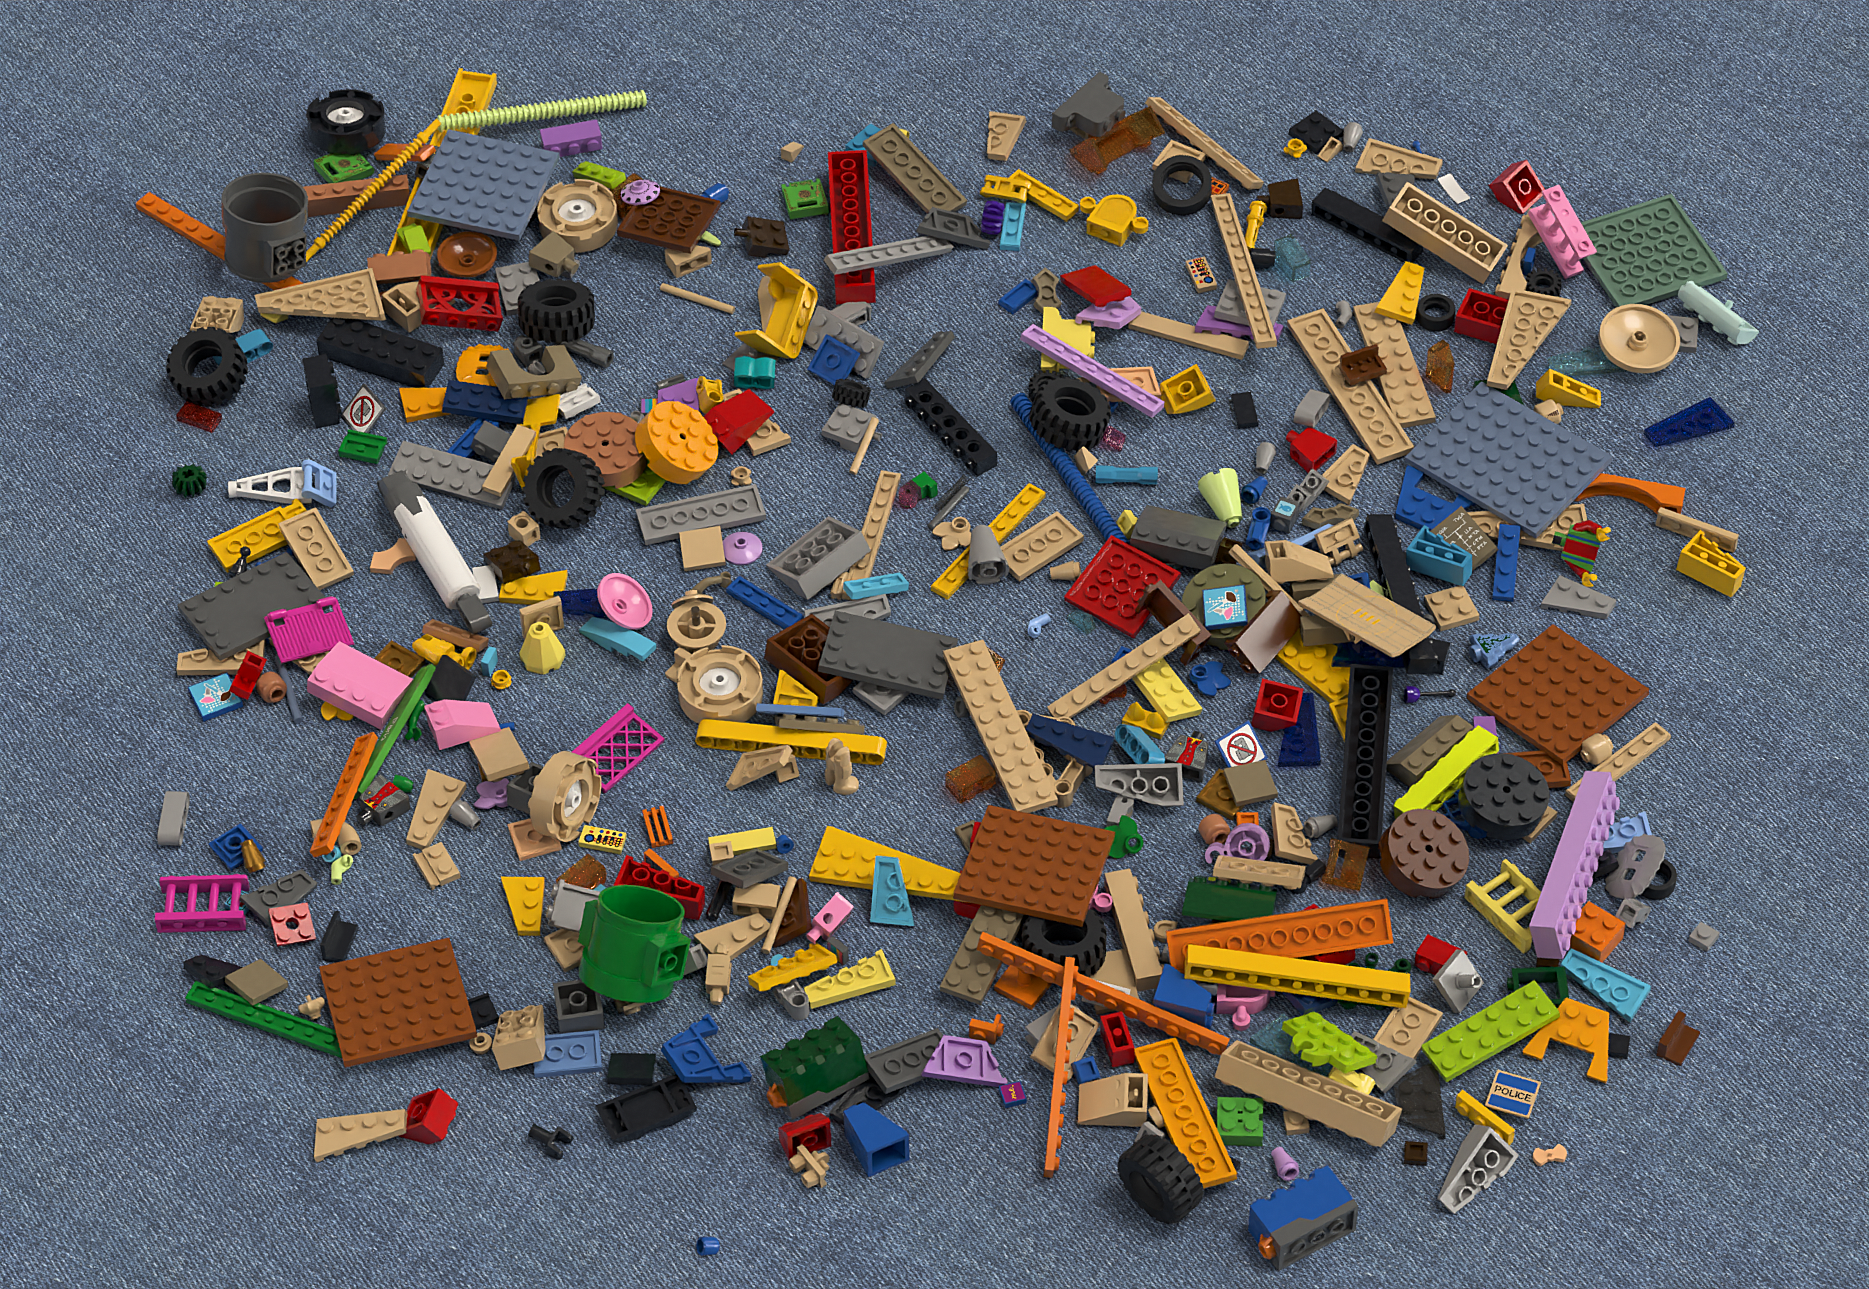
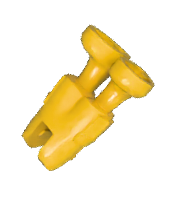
M429 634L423 635L412 643V648L419 656L436 666L441 656L447 655L469 670L477 655V651L473 647H466L461 654L456 653L453 644L437 639Z

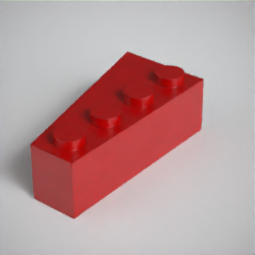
M626 855L614 886L636 885L661 891L682 904L685 918L700 919L705 906L704 886L682 877L675 878L670 876L668 871L663 869L658 871L651 868L650 864L643 861L638 863L633 860V857Z

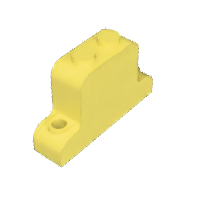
M1044 307L1043 330L1086 356L1094 358V346H1091V343H1095V331H1091L1090 322L1083 320L1082 324H1079L1075 320L1061 319L1058 309ZM1041 353V370L1043 373L1049 370V373L1056 371L1057 375L1059 369H1069Z

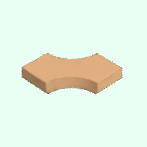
M398 538L396 544L390 549L374 552L370 571L371 573L391 574L398 565L410 560L415 561L416 556L406 539Z

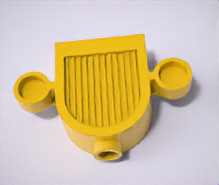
M1119 194L1104 197L1098 204H1096L1095 199L1092 197H1084L1080 200V210L1083 213L1090 214L1086 224V233L1122 247L1132 231L1138 234L1148 231V220L1144 217L1136 218V204L1128 196Z

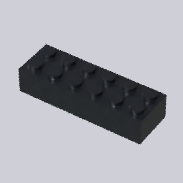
M331 318L316 340L318 354H326L329 360L413 388H429L445 364L443 348L356 319Z

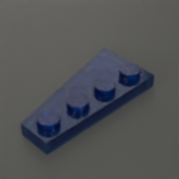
M1708 397L1645 428L1644 435L1655 447L1732 429L1735 422L1711 397Z
M1313 692L1303 693L1296 725L1287 727L1284 730L1278 767L1321 766Z

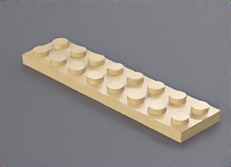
M1379 302L1353 306V314L1365 346L1377 344L1379 347L1378 355L1387 368V374L1379 376L1377 379L1386 404L1400 426L1406 428L1435 423L1436 416L1400 321L1374 313Z

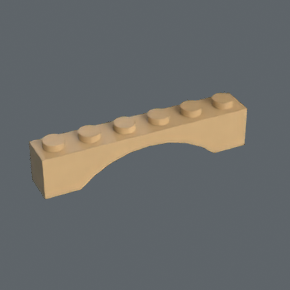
M1528 212L1527 215L1522 217L1520 225L1522 229L1518 228L1515 238L1517 242L1512 243L1510 251L1512 256L1507 257L1505 264L1507 269L1501 273L1500 281L1502 283L1497 284L1495 290L1496 296L1508 300L1512 288L1526 291L1527 281L1522 274L1520 264L1527 253L1528 247L1533 248L1543 242Z

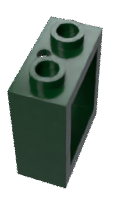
M1565 967L1511 968V975L1506 979L1507 991H1511V993L1520 989V983H1530L1534 980L1537 983L1555 982L1557 999L1550 1000L1556 1008L1561 1005L1565 998H1569Z

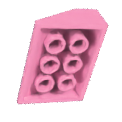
M339 641L318 663L308 678L307 692L382 730L413 683V679Z

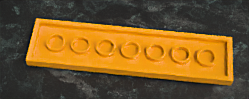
M1176 1037L1135 1048L1134 1058L1141 1074H1148L1149 1092L1164 1119V1126L1171 1142L1193 1164L1195 1172L1200 1176L1203 1189L1237 1180V1172Z

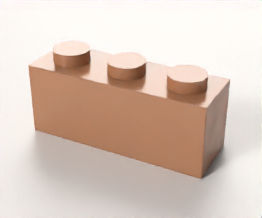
M422 249L412 250V253L409 254L399 251L393 252L390 256L374 254L373 257L367 258L368 269H373L376 284L419 280L421 275L431 276L430 255Z

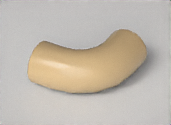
M323 819L310 821L313 841ZM343 822L336 842H338L342 854L354 855L361 850V841L354 827Z

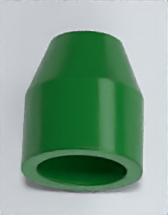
M396 774L392 784L404 793H411L414 782L407 777Z

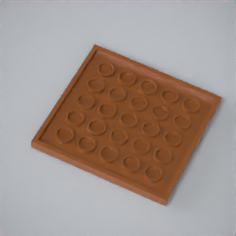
M1552 624L1467 693V699L1489 715L1495 716L1496 720L1538 749L1547 752L1548 756L1563 765V763L1568 762L1582 750V742L1596 733L1602 734L1649 695V688Z
M988 805L954 890L953 899L1082 927L1114 842L1115 832Z
M450 938L319 966L344 1067L477 1038V1031Z

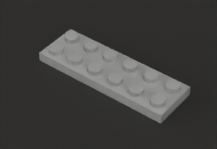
M407 441L402 442L388 473L389 476L403 470L411 482L417 483L421 488L503 510L517 478L516 474H514L501 497L483 491L482 485L494 465Z
M756 484L635 509L645 545L680 538L679 532L715 526L725 529L766 520V513Z

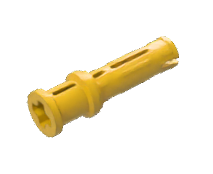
M1261 201L1250 203V214L1246 218L1248 226L1244 238L1249 252L1250 248H1255L1259 228L1264 223L1263 215L1267 211V205Z

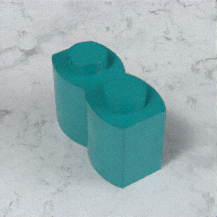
M747 356L735 358L734 386L739 388H774L776 360L767 357L754 359Z

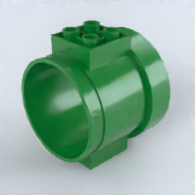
M636 885L611 886L602 890L599 893L598 899L587 901L578 937V942L585 946L578 972L581 981L595 992L621 1001L649 1003L660 1001L670 996L673 991L674 982L683 979L691 942L690 938L680 933L685 913L682 904L666 893Z

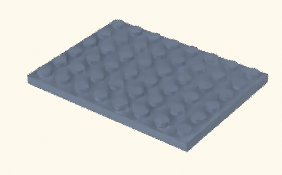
M1482 381L1405 456L1407 464L1424 472L1426 475L1508 523L1521 526L1520 530L1534 538H1537L1613 461L1612 455L1498 390L1487 386Z

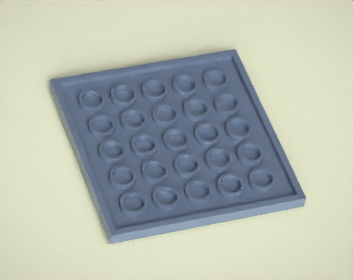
M448 129L407 210L408 217L520 241L558 163L559 153Z

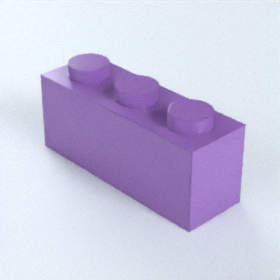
M597 119L540 129L542 149L558 152L559 157L603 149Z

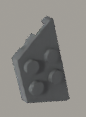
M935 207L930 209L916 230L917 233L934 236L941 240L946 239L958 244H966L988 250L990 245L989 240L982 239L980 236L982 231L969 216Z

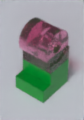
M922 472L899 489L900 506L904 509H912L917 505V502L929 496L931 499L938 495L937 483L926 472Z

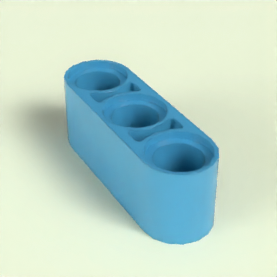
M256 329L235 339L243 350L248 363L268 354L273 348V343L261 329ZM213 356V359L215 360V362H216V363L218 364V366H219L220 363H221L222 357H221V356Z
M1126 724L1117 726L1114 734L1115 740L1136 764L1165 763L1163 752L1141 728Z

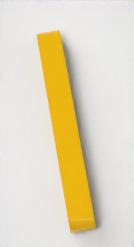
M703 719L699 722L695 739L696 744L700 747L752 752L788 745L793 750L791 754L795 757L826 760V747L831 739L837 738L843 742V747L849 748L851 763L868 765L882 764L887 748V741L878 736L779 728L778 726Z

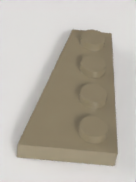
M783 714V716L775 715L774 724L779 728L864 734L865 729L863 724H859L860 720L855 719L839 722L838 718L832 717L820 720L816 716L805 715L804 718H800L794 714Z

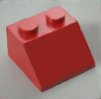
M1527 160L1512 163L1489 184L1497 200L1519 214H1524L1543 196L1541 192L1545 190Z
M1262 678L1251 721L1252 727L1272 732L1296 725L1304 689Z
M440 1088L412 1097L406 1110V1133L399 1135V1137L428 1145L442 1141L448 1133L447 1128L450 1122L456 1116L455 1111L459 1103Z
M822 1113L806 1116L804 1119L793 1123H786L778 1128L779 1141L788 1160L797 1154V1147L802 1144L810 1154L814 1151L831 1147L830 1120Z

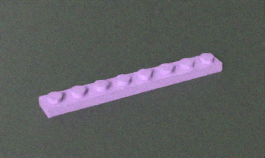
M1032 324L1021 334L1020 340L1149 417L1153 418L1163 409L1164 401L1038 326Z

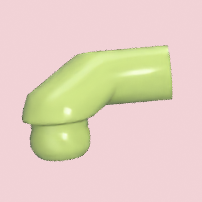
M345 854L332 863V884L339 885L342 883V874L353 863V858L350 855Z

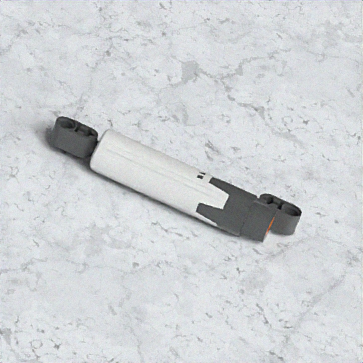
M403 470L377 481L378 489L384 498L387 510L446 607L451 610H458L472 634L492 627L491 618L478 597L481 591L479 583L418 484L411 482Z

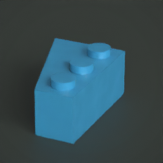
M1425 525L1406 549V564L1410 566V570L1460 586H1464L1472 575V554L1454 543H1447L1443 540V536L1433 534L1429 531V527Z

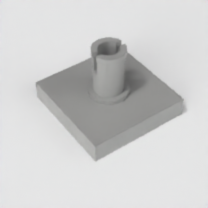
M1456 950L1432 979L1454 1013H1461L1484 984L1463 950Z

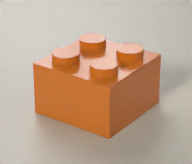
M1588 901L1581 909V917L1576 921L1575 934L1571 935L1569 950L1572 948L1603 963L1623 939L1626 923Z

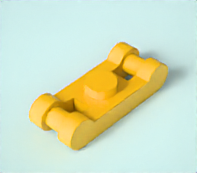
M986 175L984 179L985 185L981 188L980 195L987 198L996 197L1014 200L1024 204L1027 199V191H1030L1032 185L1023 180ZM1016 188L1020 189L1019 193L1015 192Z

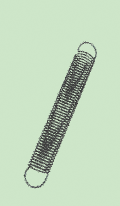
M963 475L942 496L944 498H940V503L938 501L935 504L938 507V512L966 484L965 480L969 481L970 479H965V475Z

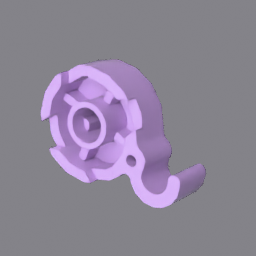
M1242 823L1234 827L1229 833L1225 845L1219 842L1210 844L1205 852V859L1207 863H1212L1214 857L1211 852L1216 850L1223 856L1264 861L1270 849L1269 837L1266 831L1259 825ZM1245 841L1252 843L1251 850L1248 851L1246 847H1242Z

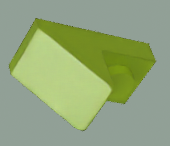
M413 223L397 229V235L408 253H412V250L422 249L424 252L431 254V249L421 225L416 226Z

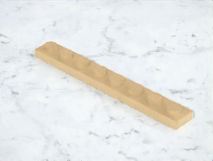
M1148 97L1145 104L1151 108V112L1160 115L1166 124L1173 126L1177 129L1176 132L1190 140V144L1199 147L1203 153H1206L1207 157L1215 160L1217 166L1226 169L1229 172L1228 174L1232 178L1238 179L1244 188L1248 190L1261 189L1264 181L1161 97Z
M1188 613L1047 706V709L1055 718L1062 716L1074 717L1201 633L1200 628Z

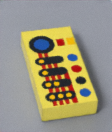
M584 825L578 843L579 847L621 854L627 835L625 832Z

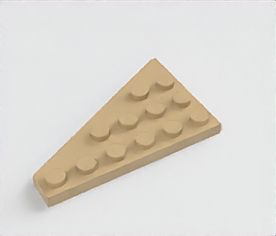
M372 268L255 295L259 313L386 320Z

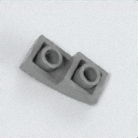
M1311 469L1300 485H1295L1287 499L1300 503L1299 512L1301 513L1320 495L1330 481L1316 470Z

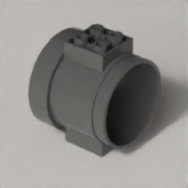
M252 173L231 181L224 188L221 197L222 226L225 228L224 258L229 270L238 277L248 281L271 283L287 279L300 268L305 267L307 235L303 232V227L308 219V195L305 189L295 180L275 173Z

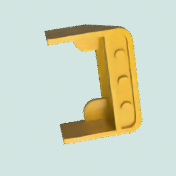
M781 262L758 265L757 269L770 277L768 291L776 299L765 333L759 330L735 332L734 336L759 352L786 359L796 358L800 353L818 299L817 290Z

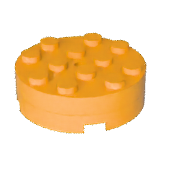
M665 401L657 404L636 427L635 442L639 454L643 452L650 462L647 466L658 476L669 482L688 484L690 481L698 480L717 459L718 439L712 434L711 426L698 410H694L681 402Z

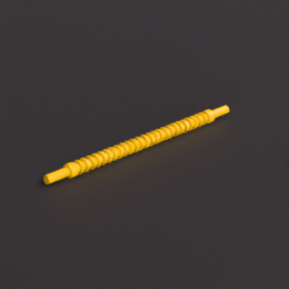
M435 119L423 132H419L416 135L417 138H413V143L410 142V146H406V150H402V154H398V158H394V162H390V166H386V170H382V174H378L379 178H374L375 182H370L371 186H367V190H363V194H359V198H355L356 201H352V205H348V209L343 210L344 214L340 213V218L336 217V222L332 221V226L328 225L329 229H324L325 233H321V237H317L313 241L314 244L306 251V262L319 249H323L326 246V242L329 243V239L334 238V234L337 235V230L341 231V226L345 227V222L349 223V218L353 219L352 215H356V211H360V207H364V203H368V199H372V195H376V191H380V187H384L383 183H388L387 179H392L391 175H395V171H399V167H403V163H407L406 160H410V156H414V152L419 151L418 147L422 148V144H426L429 141L430 135L441 125L439 120Z

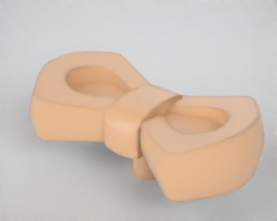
M1558 1144L1553 1149H1547L1546 1151L1536 1148L1532 1157L1535 1164L1541 1167L1550 1161L1563 1163L1567 1158V1151L1562 1145Z

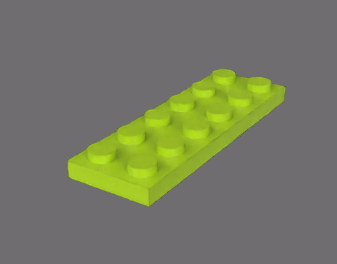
M1534 980L1422 1044L1421 1050L1445 1082H1448L1560 1017V1012Z

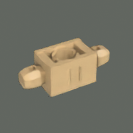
M717 944L714 954H708L705 986L707 994H710V1001L713 1005H720L724 994L729 995L732 963L730 962L731 955H727L725 944Z

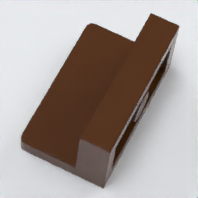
M1679 1010L1660 1039L1656 1055L1681 1066L1700 1036V1031L1685 1025L1686 1014Z

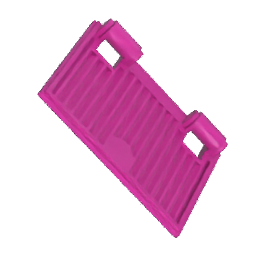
M332 596L319 599L315 604L288 611L286 609L272 611L264 617L281 664L331 651L339 641L348 646L354 645L338 600ZM331 605L333 612L324 614L322 607ZM283 618L285 624L275 627L274 620Z

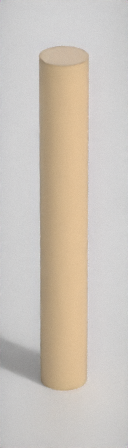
M875 417L871 418L849 470L851 474L857 475L879 422V419Z

